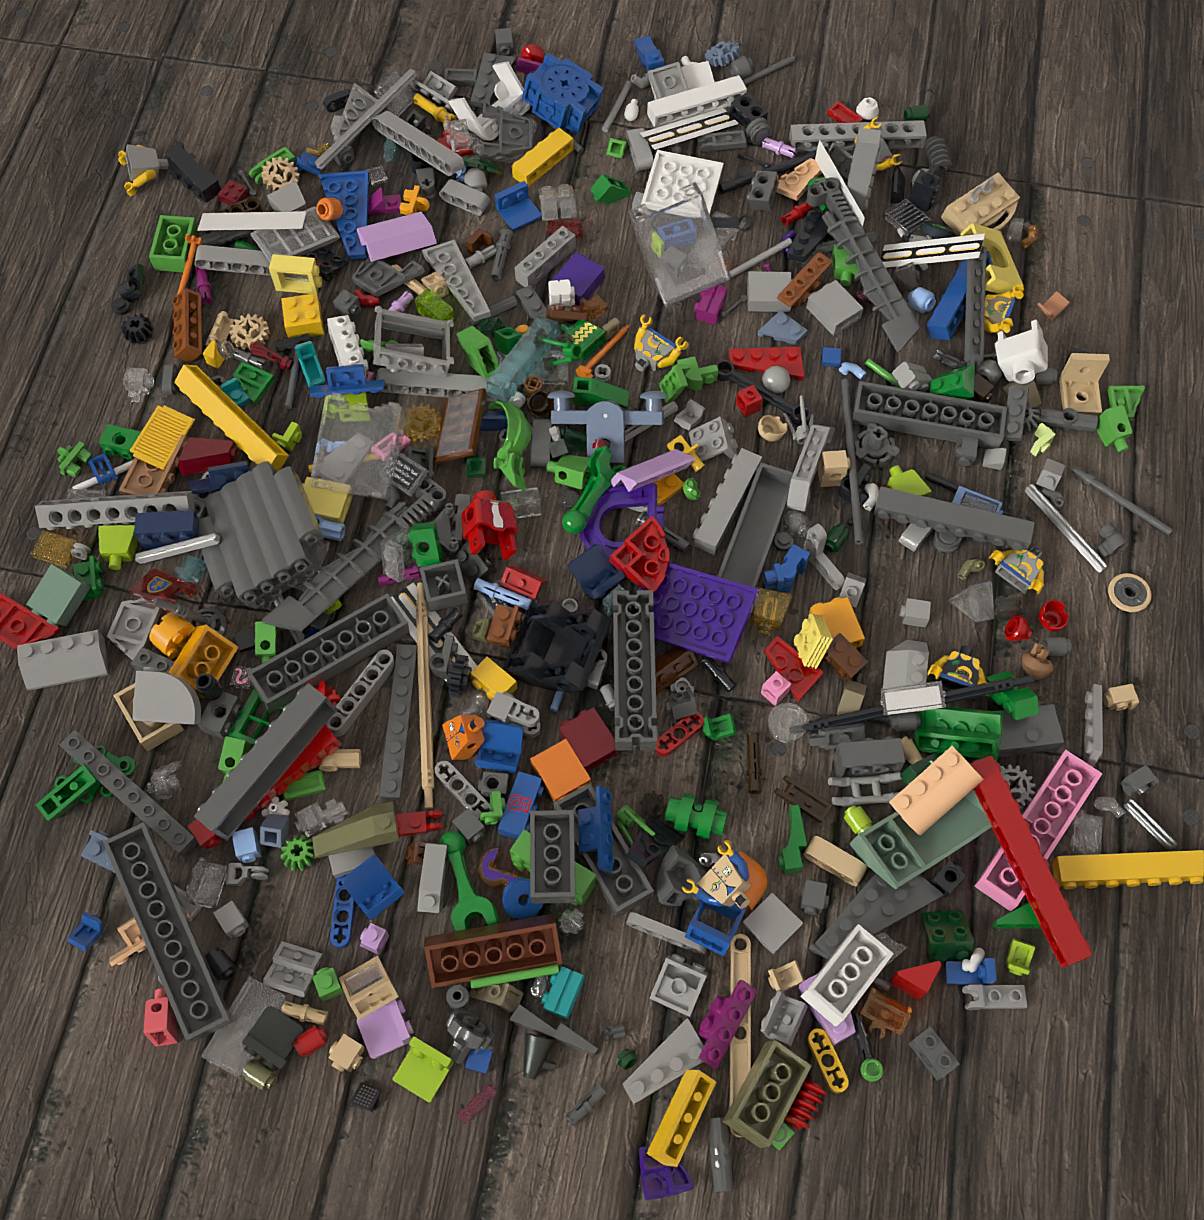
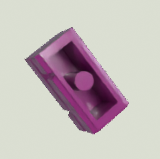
M709 282L706 288H702L699 297L701 300L700 302L697 301L694 307L697 320L716 325L727 298V287L717 286V284Z

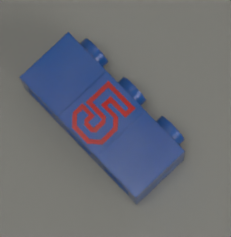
M518 771L498 827L499 835L517 840L523 830L530 833V811H538L536 803L538 798H542L545 790L542 778Z

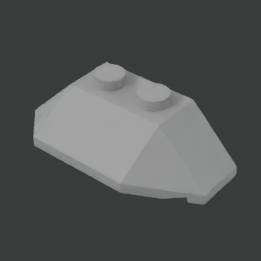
M906 640L886 652L882 688L885 694L926 689L929 657L927 643ZM915 710L916 715L920 716L919 710Z

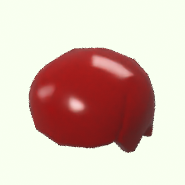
M1049 600L1041 607L1038 618L1046 630L1054 632L1060 631L1067 626L1069 614L1065 613L1064 603L1058 600Z

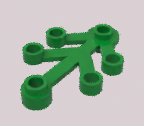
M103 746L95 747L98 751L102 749V755L126 776H130L135 771L136 763L131 757L123 756L118 758L107 752ZM127 763L128 766L125 769H122V764ZM59 776L55 780V788L68 776ZM97 781L86 793L90 794V798L84 800L83 796L80 800L86 804L93 802L94 795L102 784ZM102 786L101 794L106 798L112 797L113 794L111 792L105 794L107 788Z

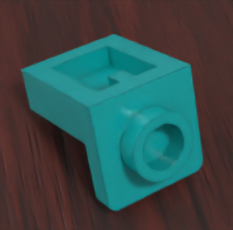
M236 377L220 386L221 390L240 408L251 402L239 385Z

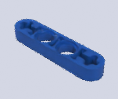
M345 876L337 878L330 941L338 949L348 947L351 942L355 900L352 896L347 901L340 900L341 892L346 890L343 885L341 886V881ZM342 911L349 913V918L345 922L337 920L338 914ZM336 926L348 927V929L343 928L342 933L346 939H343L341 943L335 939L340 936V929L336 928Z

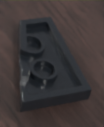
M652 815L648 816L644 824L655 835L651 836L641 828L625 856L643 868L668 852L672 845H678L685 838L683 834Z

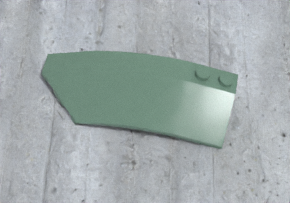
M1000 766V768H1001V772H1000V773H1001V775H1002V774H1003V768ZM972 790L921 836L896 811L858 834L850 842V845L863 863L896 890L962 848L992 826L974 790Z

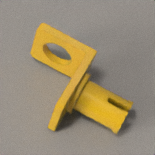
M681 435L667 444V448L670 451L675 450V443L683 444L684 450L682 452L693 456L695 459L691 464L695 472L705 466L695 453V449L699 446L698 444L690 447Z

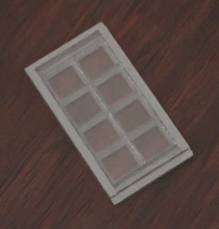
M315 206L304 210L306 215L302 229H257L251 233L252 238L269 262H271L272 254L300 257L320 247L336 242L340 239V236L329 221L322 220L316 210L317 207Z

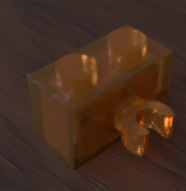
M872 988L860 1014L874 1021L870 1024L868 1032L871 1034L874 1028H879L881 1030L879 1038L883 1039L886 1034V1028L902 1035L913 1009Z

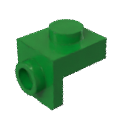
M726 714L713 719L709 717L703 718L704 734L713 741L737 734L732 714Z

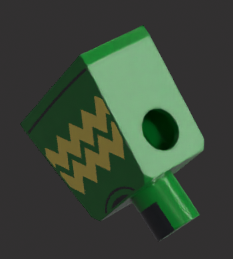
M567 320L561 327L565 331V341L581 345L582 354L578 358L581 362H584L605 343V331L586 320H578L574 325Z

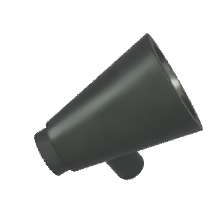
M525 1033L523 1077L536 1080L541 1069L555 1071L556 1063L546 1060L554 1040Z

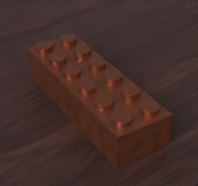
M554 914L427 936L424 941L432 988L469 982L477 978L562 964Z

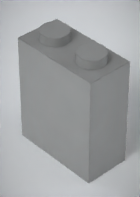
M748 271V311L779 312L781 310L782 312H790L791 308L779 301L777 296L793 280L791 279V272Z
M837 280L827 283L819 291L811 293L806 307L833 336L861 319L863 307Z

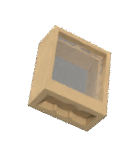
M378 956L339 977L347 1000L358 1020L399 997Z

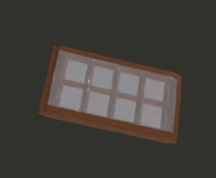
M485 388L446 399L434 455L436 464L471 456L476 453L487 395Z

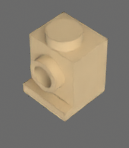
M1133 684L1109 688L1103 695V703L1108 710L1116 709L1121 711L1127 708L1132 710L1139 703Z

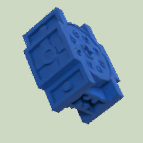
M547 53L539 68L534 73L530 72L528 74L522 100L533 106L532 113L555 128L561 129L564 126L577 135L588 117L596 113L604 88L592 81L593 75L566 57L561 61L552 54Z

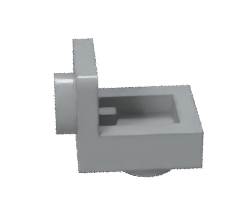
M690 399L686 408L676 415L674 422L684 429L691 430L700 423L705 408Z

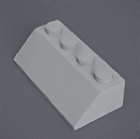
M98 630L17 646L18 665L28 691L108 675L105 638Z

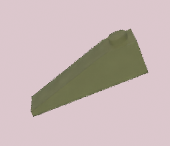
M393 801L373 805L312 837L315 858L400 841Z

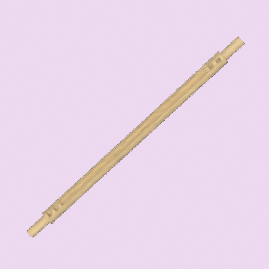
M417 583L416 625L421 773L425 809L430 810L433 809L434 763L428 603L425 600L423 583Z

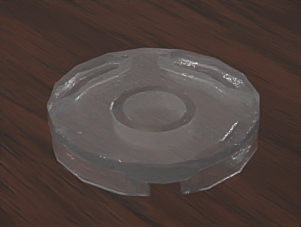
M781 703L772 709L767 724L774 738L781 742L792 743V741H798L805 735L807 730L801 727L808 724V717L798 705Z

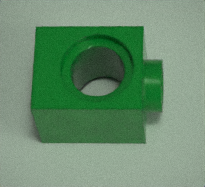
M510 326L494 331L495 348L507 356L522 351L521 333Z

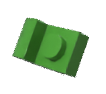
M695 357L677 360V364L690 365L691 368L684 375L688 384L686 388L701 391L702 384H710L717 381V365L698 368Z

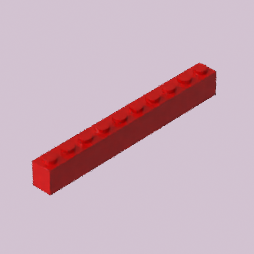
M992 756L970 763L984 779L973 790L1061 969L1091 957L1090 944L1083 938L1080 932V925L1073 918L1070 912V905L1063 898L1060 892V885L1053 878L1049 863L1040 852L1038 841L1033 838L1029 831L1028 821L1025 818L1023 819L1020 813L1019 803L1016 799H1013L1010 793L1009 783L1003 779L1000 773L1001 768L998 762L994 761Z

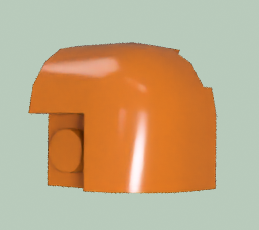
M740 851L739 854L747 862L748 880L751 884L750 888L744 893L750 899L746 910L752 913L766 891L768 878L765 870L758 862Z

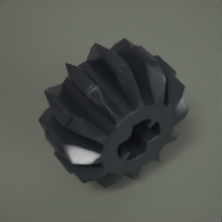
M134 313L133 317L127 316L128 320L123 321L121 331L124 338L132 344L136 342L141 344V341L147 342V338L152 337L153 326L150 319L143 316V314L137 316Z

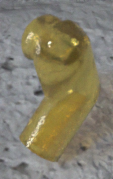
M322 143L316 149L307 147L306 152L320 157L331 146L328 143Z

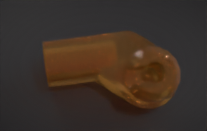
M1029 225L1026 230H1029L1027 232L1029 236L1021 241L1024 248L1038 240L1039 228L1037 225Z

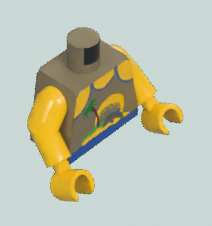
M1021 284L1014 286L1013 291L986 295L984 330L987 333L1010 332L1013 322L1009 316L1015 302L1014 297L1021 299L1024 296V288Z

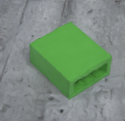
M473 326L456 333L470 367L485 379L501 371L489 338Z

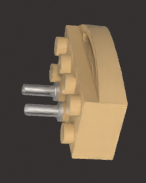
M996 173L948 205L941 218L953 229L955 235L959 237L961 236L960 233L971 223L988 227L1008 213L1009 216L1004 222L993 228L994 230L1001 231L1013 216L1020 197L999 173Z

